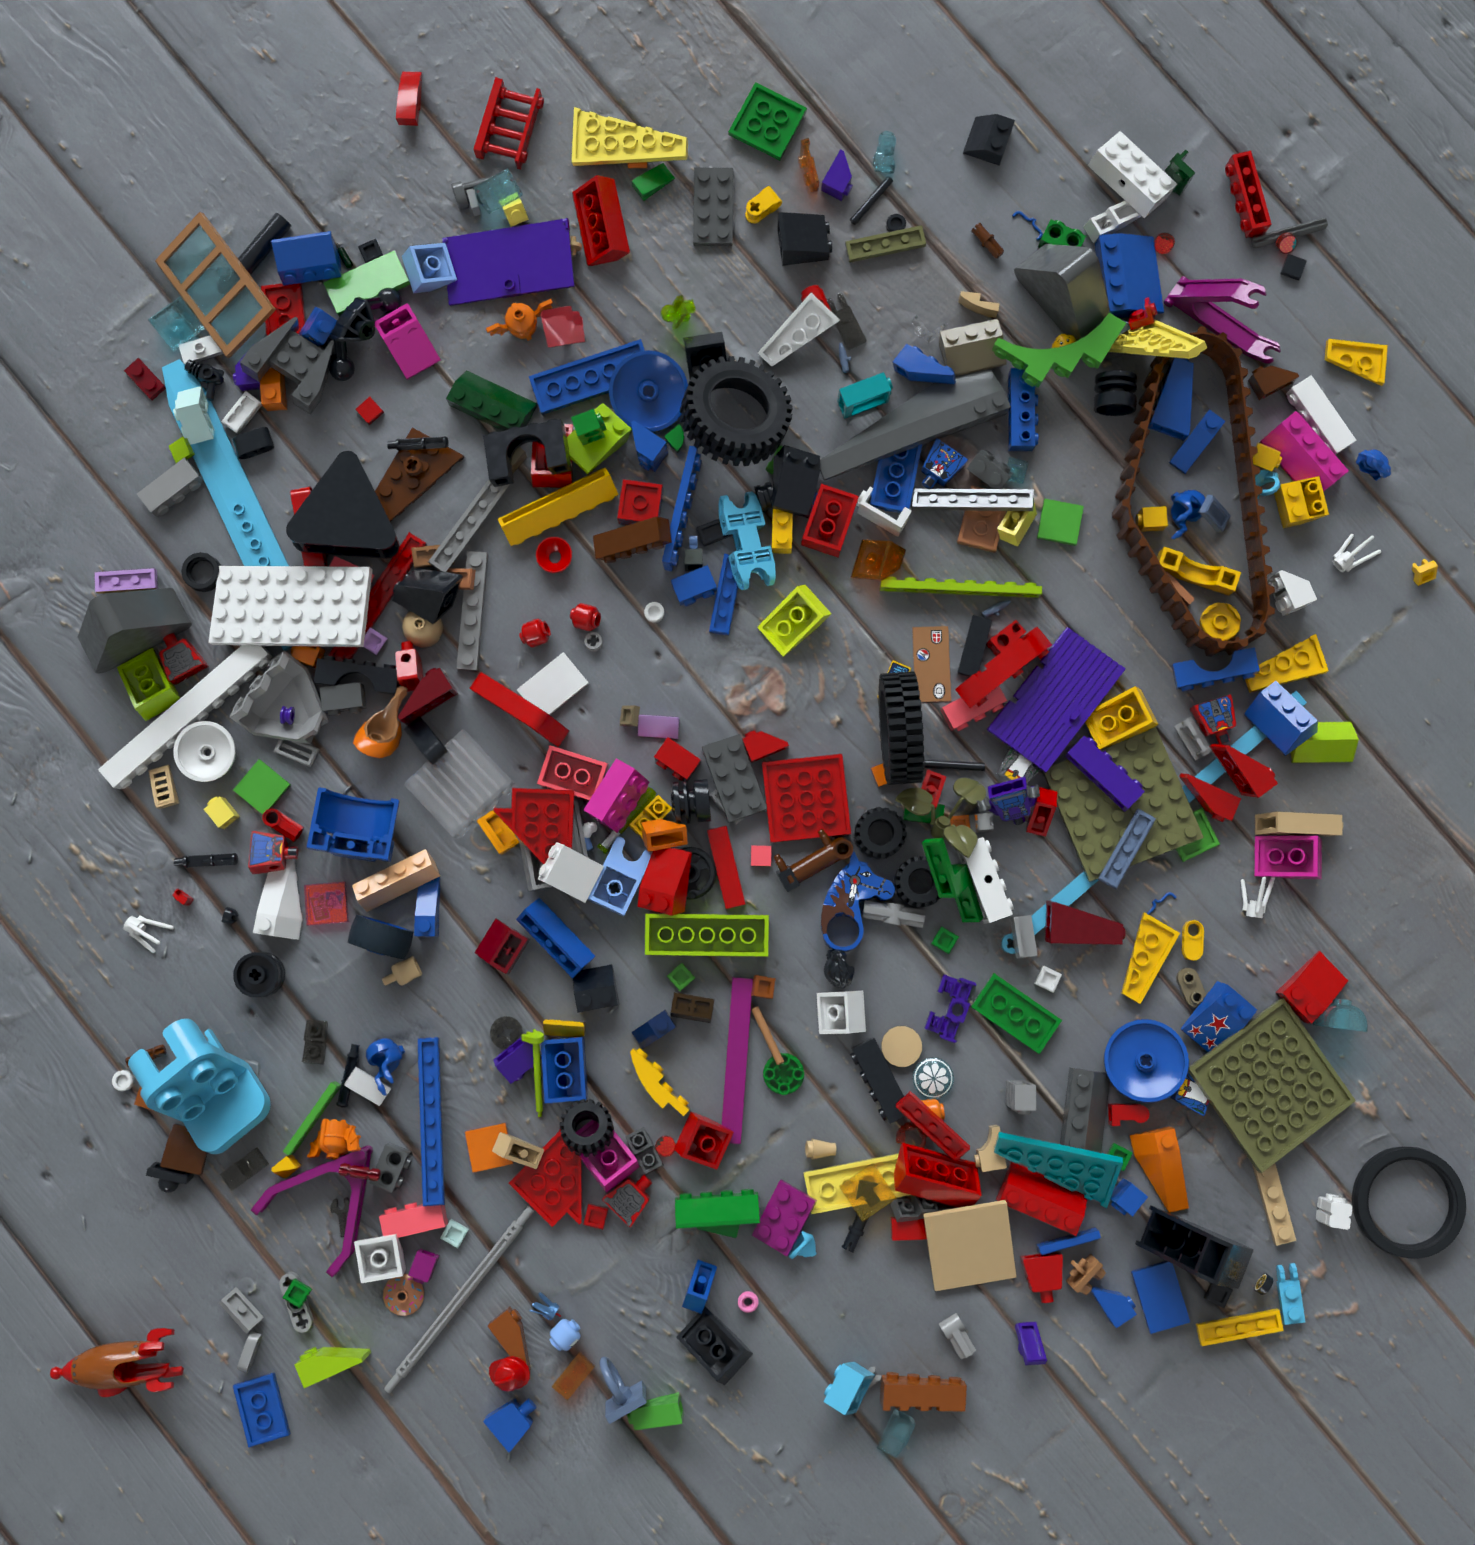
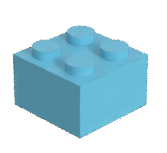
M856 1362L843 1363L837 1367L834 1373L836 1378L833 1384H829L825 1390L824 1395L826 1398L824 1403L843 1415H849L857 1412L875 1374Z

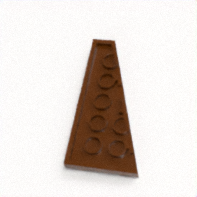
M412 427L406 439L426 438L429 436ZM449 447L398 451L375 490L389 521L391 522L396 516L402 514L405 508L419 499L440 477L447 474L457 462L465 458L464 455ZM415 456L420 460L423 469L419 475L410 476L406 473L403 463L407 457ZM411 462L409 464L410 468L408 470H410L411 468L412 470H415V465L418 463L416 462L414 464L413 462Z

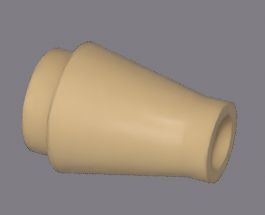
M816 1139L806 1141V1157L813 1160L835 1156L836 1143Z

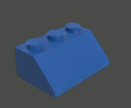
M331 231L272 240L277 271L283 286L342 277L341 259Z
M1277 681L1263 689L1244 713V716L1285 756L1318 732V720Z
M584 1036L544 1040L541 1043L545 1103L587 1100L588 1086Z

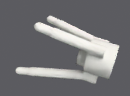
M1350 534L1339 551L1333 555L1335 567L1341 572L1345 570L1349 572L1352 568L1380 554L1381 550H1377L1353 563L1355 560L1354 556L1374 539V536H1370L1351 553L1348 551L1344 553V550L1354 537V534Z
M1262 877L1257 901L1250 900V904H1248L1245 880L1241 879L1242 910L1246 911V916L1263 918L1275 877H1271L1263 902L1266 877Z
M130 916L126 920L123 930L129 932V936L135 938L152 953L156 952L155 949L144 941L140 935L157 945L160 944V941L144 932L146 929L144 923L171 930L174 929L172 925L146 919L142 916L138 918Z

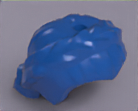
M1373 449L1358 453L1356 464H1358L1361 472L1370 474L1376 481L1391 475L1389 460L1381 451Z

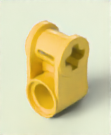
M770 186L764 188L758 195L747 202L745 213L747 221L752 224L760 222L770 213L776 211L781 206L782 200Z

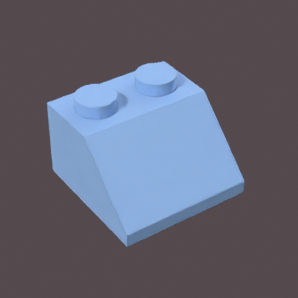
M445 243L409 246L402 255L413 293L431 292L457 280Z

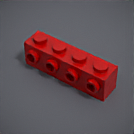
M1252 151L1233 154L1225 166V173L1230 178V191L1235 196V209L1241 218V230L1245 233L1246 238L1265 234L1272 224Z

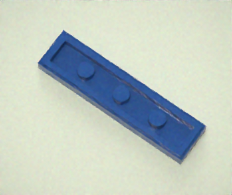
M724 554L709 632L729 636L738 585L732 574L728 558L729 554Z

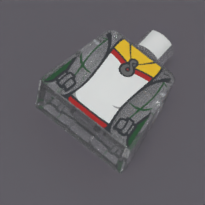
M1009 747L997 771V775L1003 779L1002 782L1025 776L1028 783L1040 771V768Z

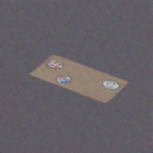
M948 626L912 627L914 673L917 676L921 702L951 701Z

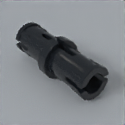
M858 1209L855 1220L849 1226L848 1230L850 1231L842 1245V1248L847 1250L851 1242L849 1251L854 1253L860 1236H863V1229L871 1215L865 1212L863 1219H861L864 1212L862 1209Z

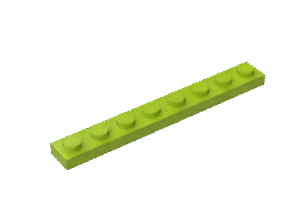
M885 577V579L880 581V591L1026 598H1039L1042 594V586H1037L1036 583L1017 585L1016 582L997 584L996 581H985L984 584H980L975 580H965L964 583H957V580L954 579L937 582V579L934 578L917 581L916 578L912 577L905 578V580H897L896 577Z

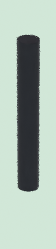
M887 176L850 218L852 224L856 225L892 184L893 180L891 177Z
M924 760V768L985 771V763Z

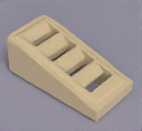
M165 765L149 770L156 808L162 809L179 804L170 766ZM165 772V776L156 778L155 774ZM167 780V783L158 785V782ZM168 787V791L160 793L159 789ZM169 795L170 798L162 800V796Z

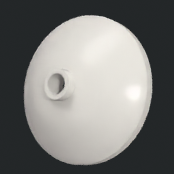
M200 721L190 724L180 732L174 744V759L177 767L185 776L196 781L209 782L221 778L230 770L235 760L236 747L231 734L223 726L214 722ZM207 749L211 750L210 756H206L205 754Z

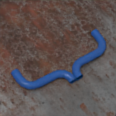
M1021 211L1015 212L1012 215V217H1015L1017 214H1020L1025 220L1029 222L1032 221V226L1040 233L1039 237L1036 239L1037 241H1039L1042 238L1043 233L1035 225L1036 219H1034L1033 217L1028 218Z
M1169 892L1160 900L1154 899L1152 901L1153 907L1147 914L1150 915L1155 910L1156 903H1161L1167 896L1171 895L1174 899L1177 897Z

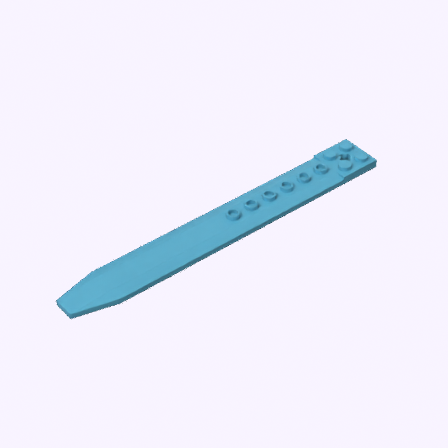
M180 359L162 367L168 403L173 416L178 392L201 386L195 376L189 374L184 369L185 364ZM202 387L203 392L206 396L207 391L205 390V388ZM207 400V413L215 430L214 439L191 444L195 454L193 458L243 565L289 566L212 402ZM176 420V422H177V424H178V426H179V428H180V430H181L182 424H181L180 420H179V421ZM281 646L284 651L292 648V646Z

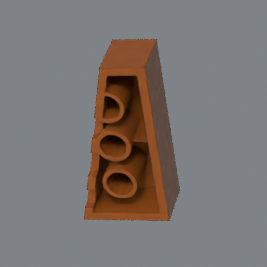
M887 1372L886 1375H881L880 1403L883 1411H890L891 1406L899 1408L900 1411H908L911 1407H915L920 1411L932 1410V1407H936L938 1411H965L967 1385L960 1377H949L948 1380L941 1379L937 1375L920 1378L918 1374H907L906 1377L899 1376L895 1372Z

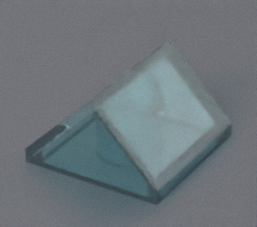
M508 168L474 187L478 201L488 214L523 196Z
M178 297L148 319L173 352L179 348L178 345L188 342L205 329L181 297Z

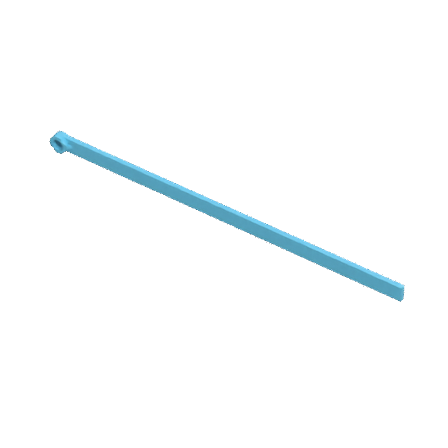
M1297 690L1291 694L1302 706L1307 703ZM1254 725L1235 741L1231 747L1246 755L1264 740L1266 736ZM1216 758L1194 777L1212 784L1226 771ZM1184 785L1182 788L1190 803L1195 797L1187 786ZM1083 871L1050 901L1069 906L1099 880L1089 882ZM1046 904L1032 915L1034 935L1045 927ZM1012 933L1006 934L1002 938L1001 948L1004 952L1013 954L1015 953V948L1007 947V940L1009 938L1013 940Z

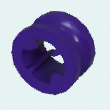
M282 706L280 723L285 724L288 722L289 725H292L295 718L294 707L287 709L286 706Z

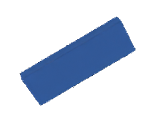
M1091 1228L1078 1232L1077 1236L1070 1234L1038 1243L1036 1247L1040 1254L1045 1255L1098 1240L1101 1236L1098 1229Z

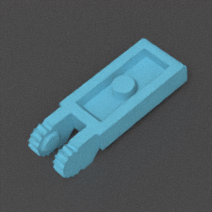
M1295 1263L1289 1264L1290 1280H1285L1283 1266L1276 1265L1278 1279L1276 1283L1282 1322L1284 1325L1305 1323L1297 1267Z

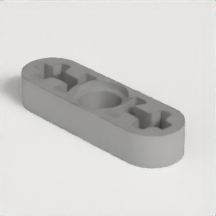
M288 1272L281 1277L279 1285L283 1296L290 1286L285 1284L288 1277L290 1280L296 1278L301 1282L297 1273ZM306 1299L301 1308H295L290 1302L285 1300L294 1329L300 1333L308 1331L314 1324L308 1300ZM302 1309H305V1312L301 1314L302 1318L308 1320L305 1327L303 1324L299 1325L301 1320L300 1313L297 1316L295 1315V1313L300 1312Z

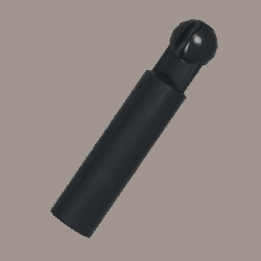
M278 213L274 214L238 257V260L250 275L273 249L272 240L281 239L291 228V224ZM235 271L230 277H223L218 282V290L224 296L240 280Z

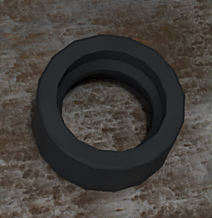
M194 553L187 557L182 565V578L188 586L196 591H212L216 588L219 566L221 564L208 553ZM200 561L209 562L214 570L212 578L204 584L196 583L191 577L192 568Z

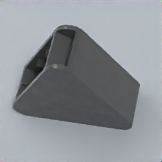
M1045 244L1014 269L1018 281L1060 330L1066 335H1073L1077 341L1092 332L1101 324L1108 313H1111L1099 259L1088 247Z
M173 588L105 593L89 602L78 639L96 673H104L163 643L165 636L172 633L176 636L191 627L192 623Z

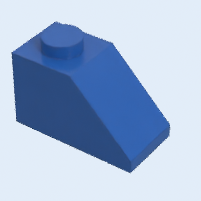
M697 1260L682 1307L700 1314L702 1313L717 1266Z
M1092 1286L1091 1293L1115 1328H1118L1137 1315L1134 1311L1136 1305L1129 1296L1125 1297L1120 1292Z

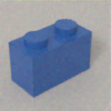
M708 565L671 580V585L680 606L692 605L696 602V599L701 597L704 599L715 595L714 592L717 591V586Z
M1123 1178L1113 1190L1110 1199L1113 1202L1110 1205L1124 1216L1128 1213L1133 1217L1148 1196Z

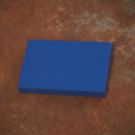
M1164 1261L1131 1271L1150 1334L1190 1323L1172 1263Z
M275 1372L233 1385L248 1448L291 1434Z

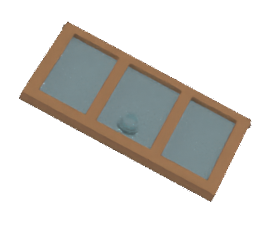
M199 212L155 260L227 358L232 357L276 310L202 212Z

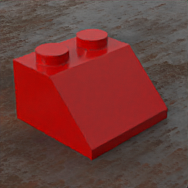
M690 1112L674 1150L682 1158L717 1170L734 1132L705 1116Z

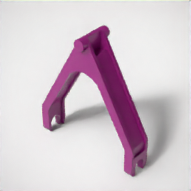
M1182 276L1163 302L1167 307L1174 305L1217 336L1224 332L1227 334L1226 341L1234 348H1241L1243 354L1248 357L1270 364L1274 362L1273 358L1264 355V353L1270 349L1281 352L1278 342L1258 335L1212 303L1235 302L1245 307L1256 309L1259 306V302L1250 299V295L1253 293L1267 295L1265 288L1259 284L1242 278L1188 280Z
M367 1145L362 1147L360 1151L350 1152L338 1159L331 1160L274 1184L263 1193L251 1211L257 1216L259 1212L262 1213L278 1192L327 1172L339 1173V1167L342 1163L350 1164V1166L369 1167L373 1148ZM350 1175L344 1176L350 1183L352 1192L342 1252L326 1271L331 1277L339 1272L355 1251L354 1242L357 1241L367 1179L350 1177Z

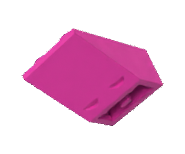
M408 303L375 321V327L407 380L441 361Z

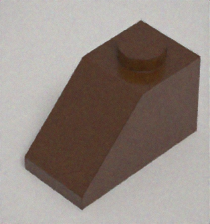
M1272 365L1266 368L1261 366L1252 371L1253 375L1248 379V382L1260 401L1294 383L1299 378L1298 373Z

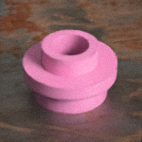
M751 1291L741 1293L738 1298L739 1308L745 1313L755 1311L758 1307L757 1295ZM746 1298H750L752 1300V1303L750 1305H746L744 1303V1300Z

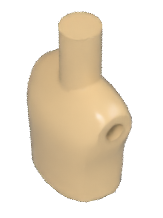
M412 956L392 965V974L382 978L385 986L394 981L403 986L421 976L422 971L416 959Z

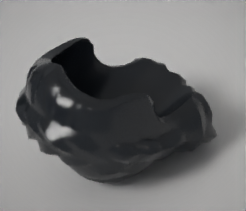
M838 949L828 950L824 975L834 987L843 989L852 983L854 967L847 964L845 951Z

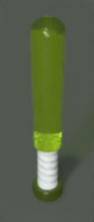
M648 787L646 792L639 798L636 808L627 817L624 827L618 833L612 831L602 844L599 843L597 845V848L606 854L608 847L615 841L616 837L620 834L622 835L629 827V824L654 799L656 791Z

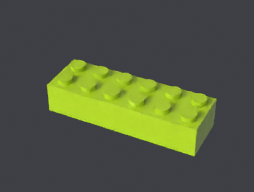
M645 914V955L768 957L769 915L676 914L671 916L667 914Z

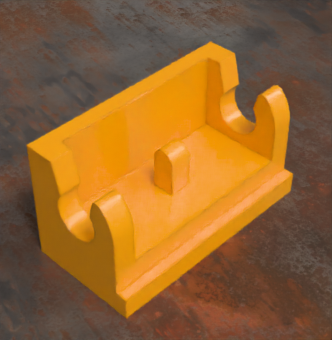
M493 810L477 820L499 854L503 855L519 844L516 835Z

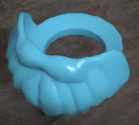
M1263 469L1255 477L1257 486L1275 482L1272 488L1263 490L1260 494L1262 496L1271 495L1280 488L1279 475L1274 471Z
M802 1231L789 1257L794 1259L797 1255L803 1257L815 1256L817 1253L813 1235Z

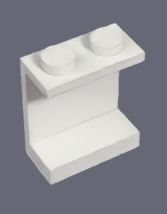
M869 487L867 492L863 490L856 505L859 507L857 513L898 537L908 522L912 511L904 507L898 519L895 520L868 504L873 492L872 487Z
M556 842L548 853L549 857L546 863L539 870L538 879L586 903L604 866Z

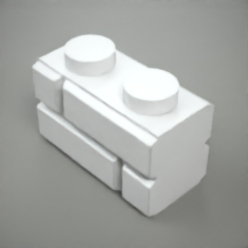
M1326 1193V1197H1318L1317 1207L1319 1209L1316 1212V1220L1329 1227L1348 1230L1350 1229L1351 1219L1349 1216L1352 1215V1206L1345 1202L1346 1198Z

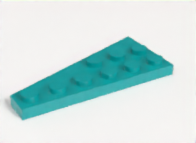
M1002 1132L998 1133L994 1146L995 1154L1014 1163L1028 1166V1170L1034 1173L1038 1171L1044 1174V1178L1070 1191H1078L1084 1194L1085 1198L1100 1202L1101 1206L1105 1208L1108 1207L1123 1165V1157Z

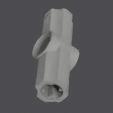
M865 900L862 918L879 920L892 925L901 926L902 924L923 928L925 910L907 908L900 904L887 902L884 904Z

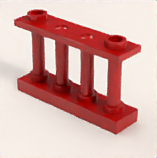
M495 77L473 149L476 158L484 160L485 154L492 152L514 158L517 169L521 170L522 164L527 161V148L538 111L543 108L544 98L540 89L536 88L534 97L507 90L503 79ZM507 98L530 104L529 114L526 115L501 108L502 99ZM502 116L525 122L523 133L496 126V117ZM497 134L519 140L518 151L491 144L489 141L491 135Z

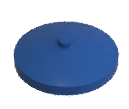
M644 350L627 356L614 369L609 383V398L616 415L631 428V422L634 420L651 432L659 431L672 425L681 416V402L688 383L683 370L671 357L661 352Z
M1141 1019L1121 1026L1111 1036L1105 1049L1104 1066L1111 1084L1123 1096L1136 1102L1155 1103L1169 1098L1182 1086L1188 1073L1189 1057L1183 1040L1172 1028L1155 1020Z

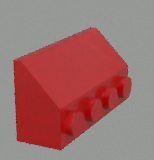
M596 175L572 192L588 266L618 261L630 253L615 179Z
M906 1143L901 1144L894 1170L895 1191L958 1208L975 1205L982 1195L978 1167L975 1166V1162L961 1158L955 1162L946 1154Z
M1012 1161L996 1197L997 1201L1006 1200L1007 1206L1075 1236H1077L1084 1219L1087 1198L1084 1197V1194L1078 1191H1070L1044 1178L1043 1174L1034 1173L1028 1170L1027 1167Z

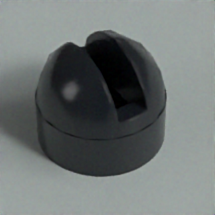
M226 907L222 922L226 924L235 923L237 920L232 918L233 915L238 916V912L233 908Z

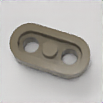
M1182 968L1177 973V983L1185 1002L1189 1006L1197 1008L1206 996L1198 973L1194 969ZM1188 974L1192 977L1190 982H1187L1185 979ZM1196 993L1200 997L1198 1001H1195L1193 998Z

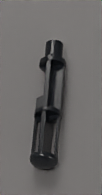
M446 436L396 439L395 441L387 442L388 449H396L398 451L447 448L449 446V440Z
M236 853L183 856V858L174 859L175 866H184L185 868L236 865L238 863V855Z
M351 1044L350 1052L347 1053L348 1057L343 1080H341L342 1084L338 1102H336V1105L341 1108H346L349 1105L348 1100L351 1089L344 1084L355 1069L357 1058H359L358 1051L360 1045Z

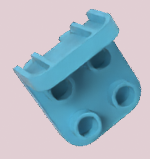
M180 1019L163 1030V1036L176 1056L173 1062L159 1072L148 1052L140 1049L130 1057L128 1066L142 1088L140 1095L149 1109L182 1121L199 1149L210 1154H220L265 1119L271 1106L270 1097L250 1065L246 1061L226 1052L211 1029H207L204 1032L208 1038L207 1041L193 1020Z

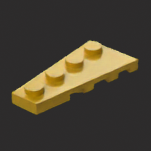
M1314 634L1288 650L1259 664L1260 671L1255 674L1254 678L1245 679L1248 691L1251 693L1265 689L1274 681L1282 685L1327 673L1329 670L1317 635Z
M1145 912L1142 913L1121 994L1138 1004H1141L1180 934Z

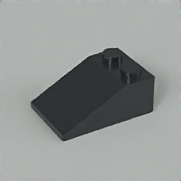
M786 445L774 456L772 508L806 518L810 517L820 474L819 455Z
M704 1306L702 1313H698L676 1337L710 1375L723 1385H726L753 1355L750 1349L706 1306Z

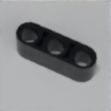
M420 716L404 728L405 732L432 765L449 752Z

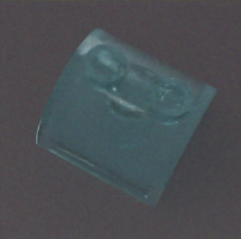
M1334 999L1328 1008L1313 1022V1025L1339 1029L1367 1032L1368 1029L1366 1016L1359 1008L1352 1005L1351 1000Z

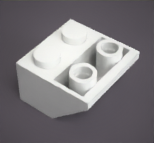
M1283 570L1267 580L1268 585L1275 587V592L1273 593L1276 600L1275 605L1283 616L1305 608L1317 600L1308 580Z

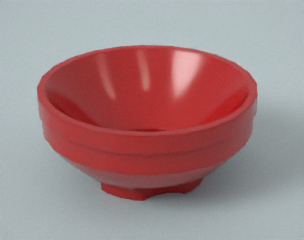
M549 537L538 545L536 560L539 566L546 572L560 573L569 567L572 561V550L564 539ZM554 552L561 554V560L558 563L550 561V555Z

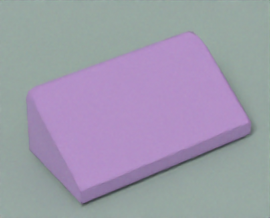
M639 715V737H669L670 739H678V717Z

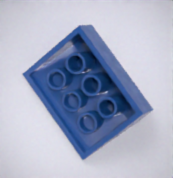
M1122 233L1099 235L1095 243V251L1099 259L1111 314L1118 318H1126L1136 310H1145V298L1148 297L1151 303H1155L1157 314L1164 313L1154 237Z

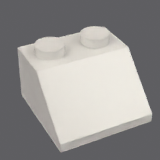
M863 990L817 993L819 1034L866 1032Z
M397 1234L354 1242L361 1283L404 1275L406 1271L404 1253Z

